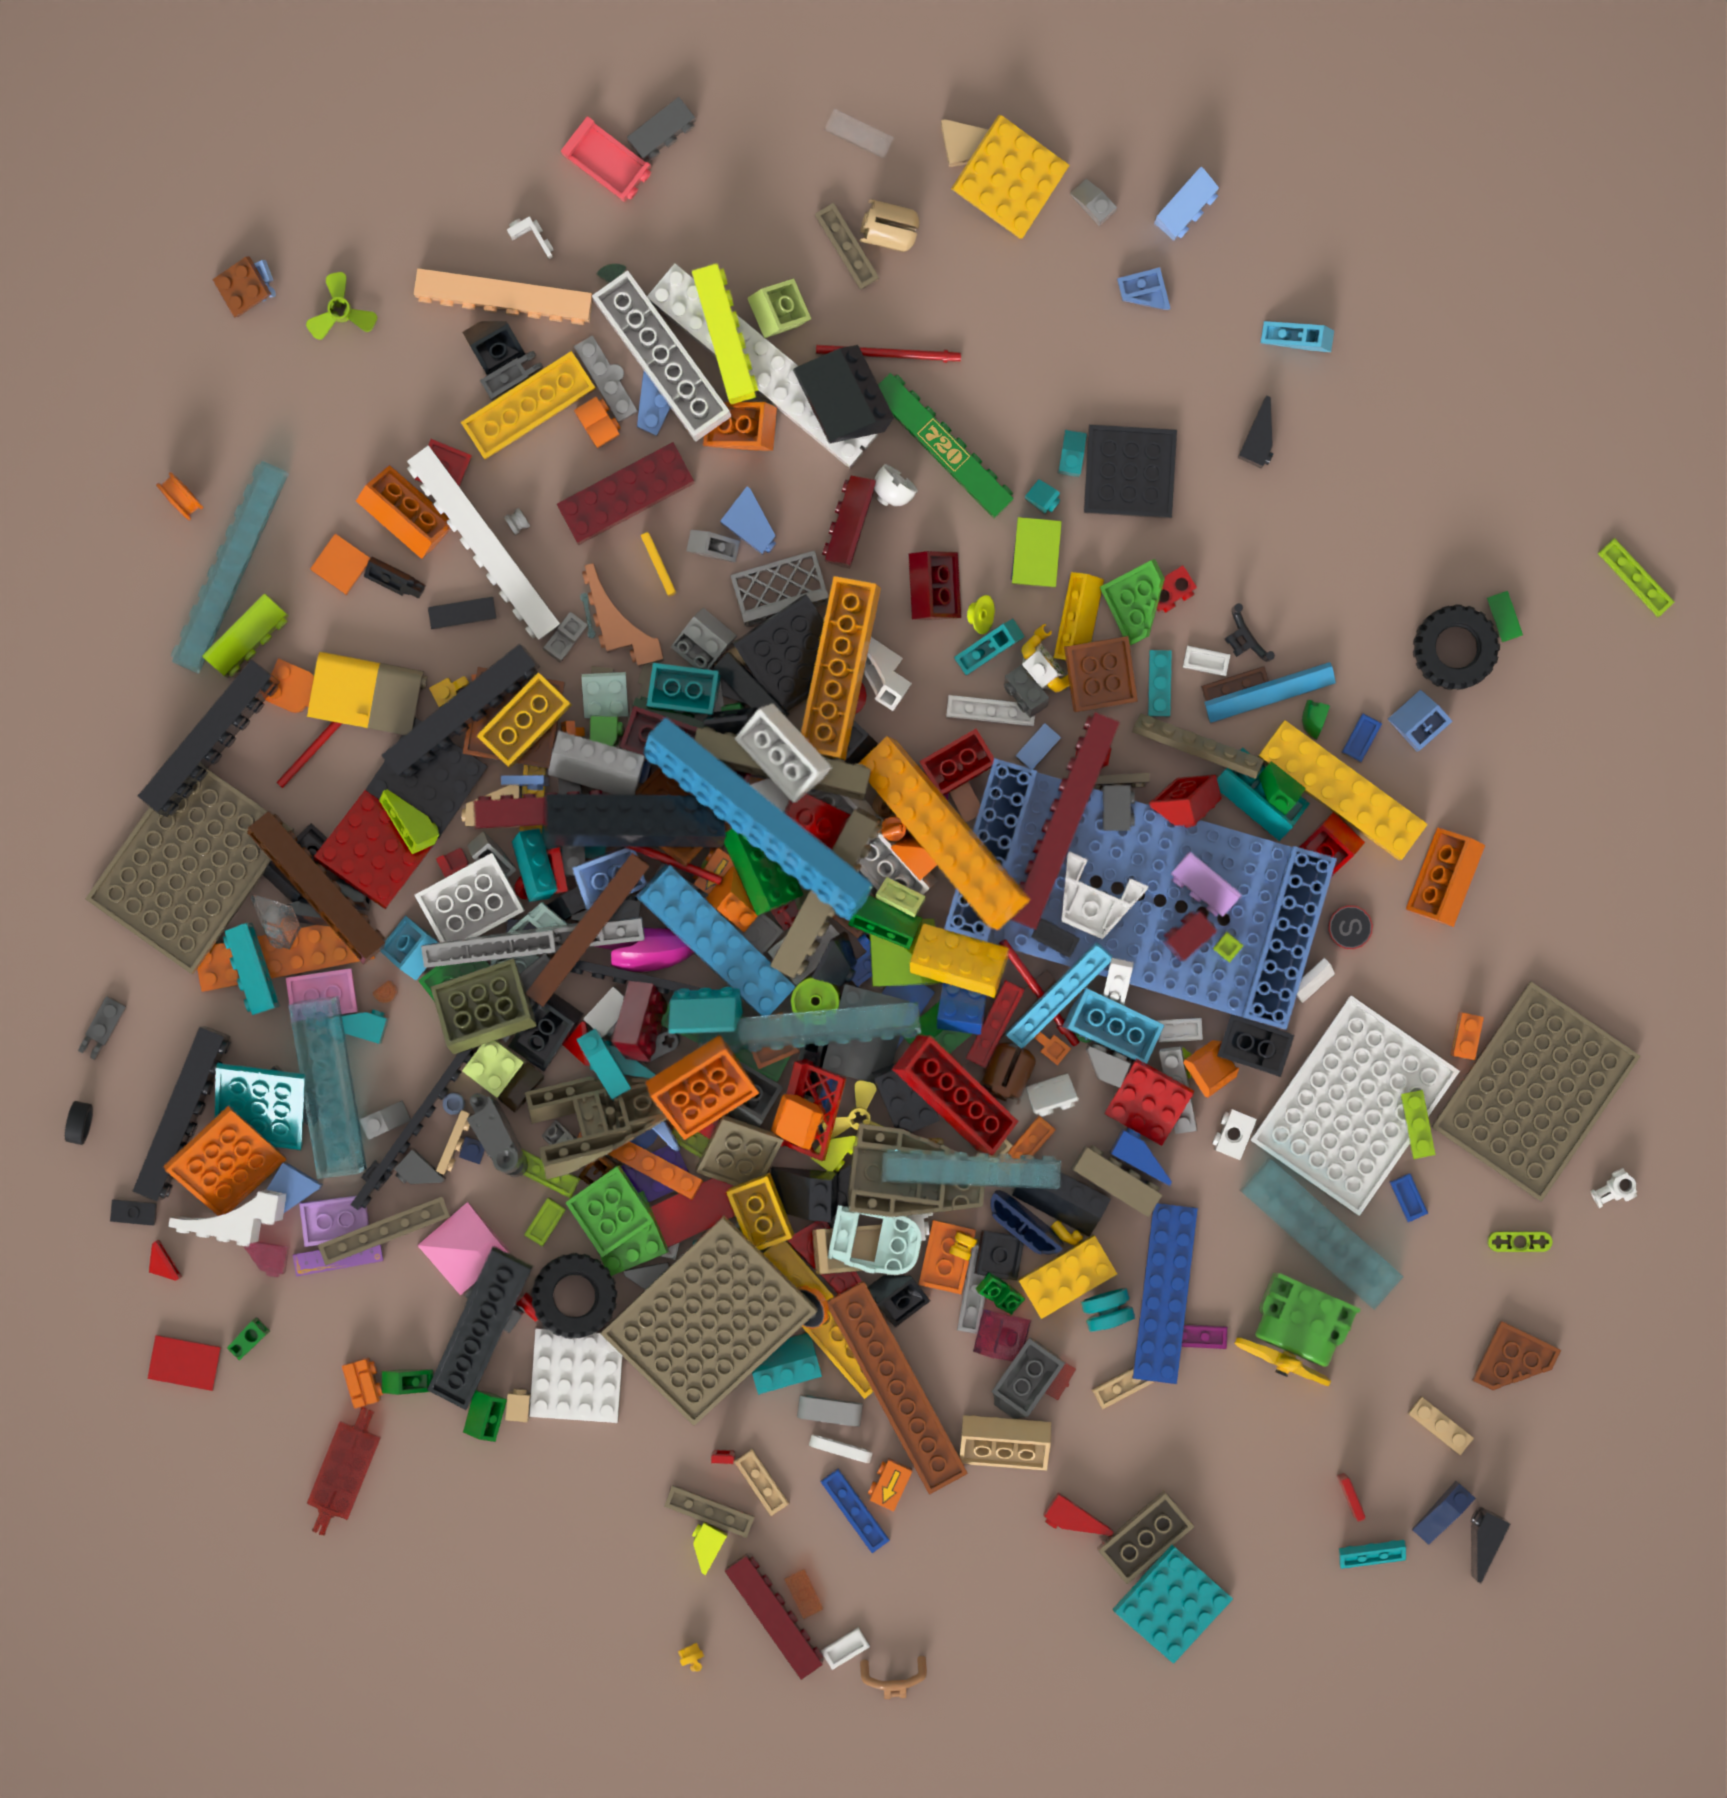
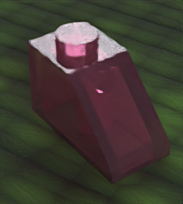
M259 1241L251 1243L250 1246H244L260 1271H266V1276L279 1277V1274L285 1273L290 1247Z

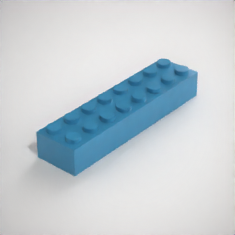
M665 864L636 895L655 916L729 987L740 989L741 998L760 1017L767 1019L796 988L780 971L771 967V962L670 865Z

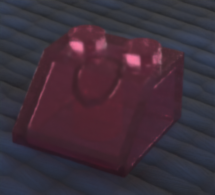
M983 1309L973 1352L990 1358L1013 1361L1026 1343L1031 1320L999 1311Z

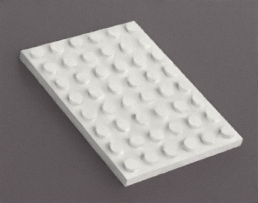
M1350 995L1250 1140L1360 1216L1410 1144L1400 1094L1423 1090L1429 1116L1460 1071Z

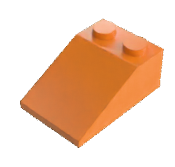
M724 402L731 413V417L703 437V446L773 451L777 407L766 402H738L731 405L730 402Z

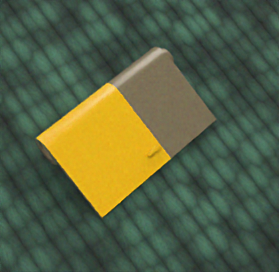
M319 652L307 717L407 735L413 730L419 693L421 689H426L428 676H424V671Z

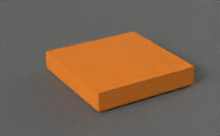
M334 534L310 570L347 595L367 567L370 557L337 534Z

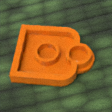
M278 658L271 675L280 681L277 685L279 688L273 696H268L265 701L290 712L300 713L306 706L309 707L314 675Z

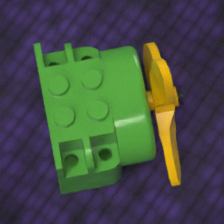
M1273 1273L1259 1306L1262 1318L1255 1335L1257 1338L1285 1351L1281 1353L1243 1338H1236L1234 1344L1276 1365L1277 1370L1275 1372L1287 1377V1374L1292 1372L1306 1379L1330 1386L1331 1380L1328 1377L1305 1366L1301 1360L1295 1358L1299 1356L1317 1365L1327 1367L1336 1347L1341 1345L1346 1339L1348 1332L1352 1328L1351 1325L1355 1315L1361 1309L1283 1274Z

